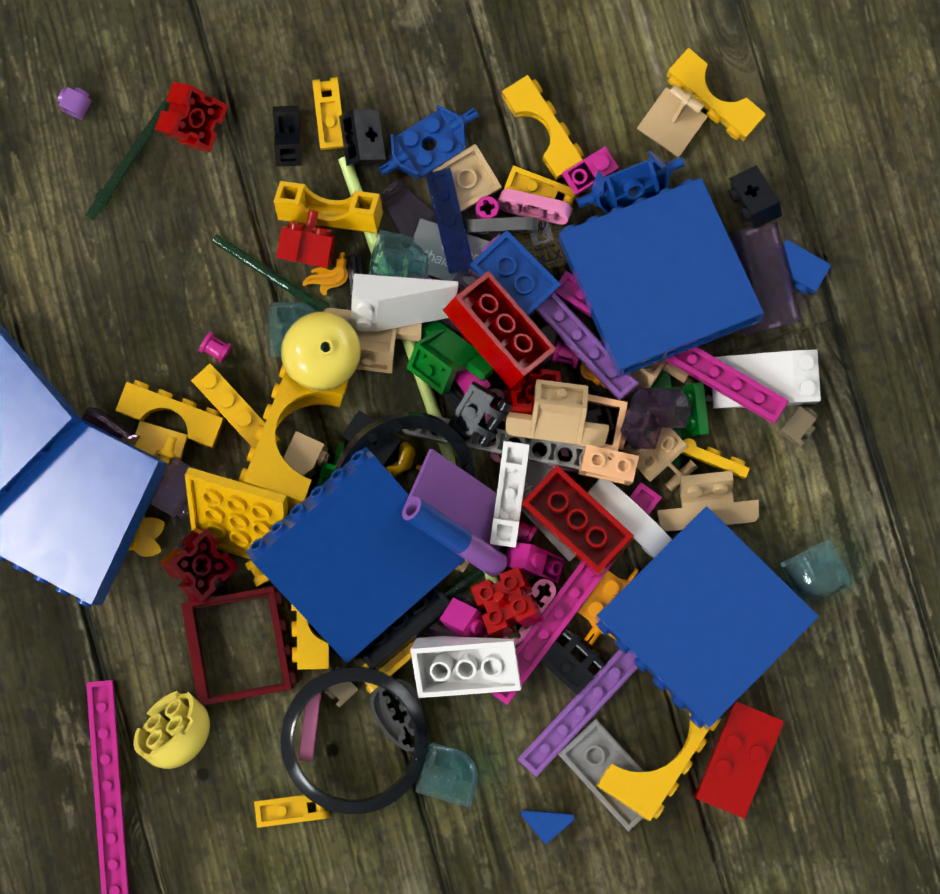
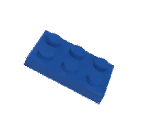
M508 230L470 264V268L479 277L489 271L528 317L561 287V284Z

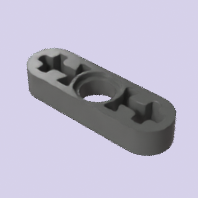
M536 217L467 220V234L476 236L502 235L506 230L511 234L537 233L539 219Z

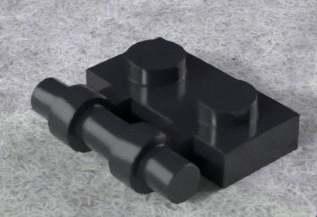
M473 381L448 424L468 439H470L474 431L481 435L478 443L486 447L489 441L493 440L497 435L498 431L496 429L501 421H505L508 416L511 402L507 399H502L499 405H494L491 402L496 394ZM485 412L492 416L488 424L480 422Z
M567 628L561 635L568 643L563 648L555 641L540 662L578 695L594 677L587 668L593 664L600 670L606 662L599 656L600 653L595 648L592 650L582 641L583 637L579 633L575 634ZM574 647L586 657L582 663L570 654Z

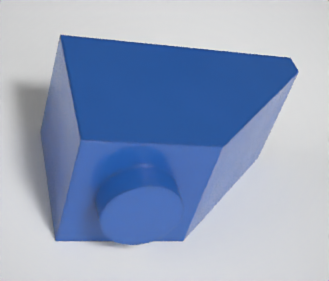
M786 239L781 249L790 282L795 285L794 289L804 295H808V293L813 295L831 265Z

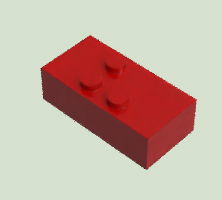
M489 271L456 295L443 309V312L510 389L538 368L557 350Z
M558 465L521 502L524 510L598 578L634 540V535Z
M735 701L729 708L694 798L745 819L784 721Z

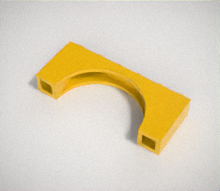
M282 365L279 374L282 381L280 384L275 383L271 398H274V402L272 405L267 404L263 415L266 423L264 426L259 425L255 436L258 444L256 447L251 446L247 461L250 462L248 469H242L238 482L287 495L288 510L291 511L295 505L302 503L307 498L312 480L294 471L284 461L276 444L275 432L284 418L300 408L311 405H330L340 408L349 379L335 389L313 391L298 384L294 379L292 380Z
M721 718L707 730L704 727L698 728L690 720L689 732L684 746L678 755L665 766L650 772H632L609 764L596 787L647 821H651L653 817L657 819L665 808L662 805L667 795L671 797L679 786L676 780L681 773L686 775L693 764L690 760L695 751L697 753L701 752L707 742L704 738L709 729L711 731L715 730Z

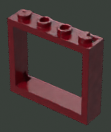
M274 586L206 598L202 603L192 601L181 603L197 700L202 705L292 690V684L297 683L294 668L289 669L288 658H292L290 643H285L283 635L284 632H288L285 617H280L279 607L283 606L282 595L280 591L276 592ZM268 596L283 683L210 696L195 609Z

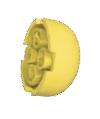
M313 312L299 318L288 329L281 346L282 363L288 375L298 384L313 391H328L344 384L356 371L361 356L360 341L354 328L344 318L330 312ZM321 344L325 347H330L329 351L323 352L320 348Z
M178 691L166 695L146 713L151 717L142 729L137 728L134 736V748L147 762L158 768L173 769L188 763L201 751L207 741L210 731V719L207 710L189 692L180 694ZM165 709V715L170 721L166 720L159 712Z

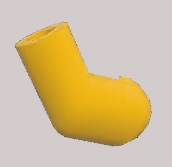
M403 442L399 445L398 461L386 467V470L393 478L411 469L413 465L415 449L408 442Z

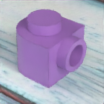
M69 87L67 89L63 88L57 99L60 102L59 108L62 112L80 120H83L92 102L88 98L89 93L77 87L75 90Z

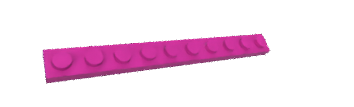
M565 271L559 281L561 287L555 294L565 303L591 317L574 276ZM698 347L665 359L666 362L774 425L788 404L789 400Z
M642 482L630 496L648 515H650L662 499L660 495ZM581 562L542 614L544 620L535 623L517 647L516 654L521 687L612 564L598 578ZM518 691L493 692L491 694L508 706Z
M114 680L86 682L101 894H129Z

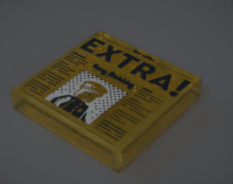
M539 220L537 233L512 234L546 270L567 264V260L558 242L559 233L564 228L563 224Z

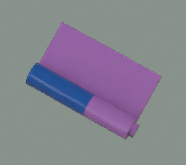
M429 449L402 511L403 519L489 576L496 577L505 571L507 557L499 551L501 545L490 544L497 493L435 450Z

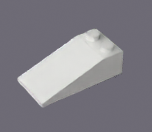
M354 274L351 326L354 330L361 332H377L449 318L443 312V309L457 295L458 281Z
M817 349L715 357L789 400L787 405H808L821 401ZM712 389L713 409L745 408Z
M453 636L416 638L411 647L418 698L519 691L522 689L514 639Z

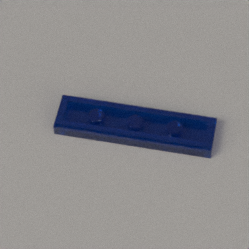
M451 168L427 173L425 175L449 274L471 269L470 264L473 262V257Z

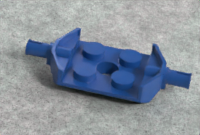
M437 105V111L396 137L391 134L392 158L387 163L378 167L382 175L385 176L397 169L398 171L402 170L411 177L420 179L466 150V124L479 117L474 107L462 115H457ZM426 141H435L437 145L433 150L427 151L423 149Z
M648 151L651 159L603 177L601 171H598L592 191L587 195L576 198L577 204L581 209L594 203L595 206H599L609 214V211L615 207L623 206L624 208L632 205L635 200L641 197H646L647 199L653 197L660 190L668 188L669 177L672 176L671 172L685 167L684 161L680 156L672 161L664 162L663 159L652 151ZM637 186L636 189L629 191L631 188Z

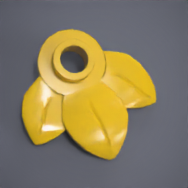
M144 515L128 551L134 550L142 557L159 554L162 550L155 539L163 532L165 522L158 518H145Z

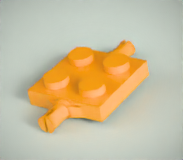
M635 568L627 580L618 578L608 570L578 611L592 626V629L584 638L588 642L594 634L589 642L592 646L601 633L604 634L596 626L598 621L595 617L633 580L639 571Z

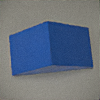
M521 809V816L545 844L574 821V814Z

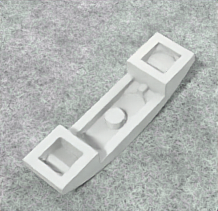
M504 441L490 544L516 548L530 444Z
M599 479L587 492L634 535V539L641 545V548L653 559L672 541L669 535L642 508L611 481Z

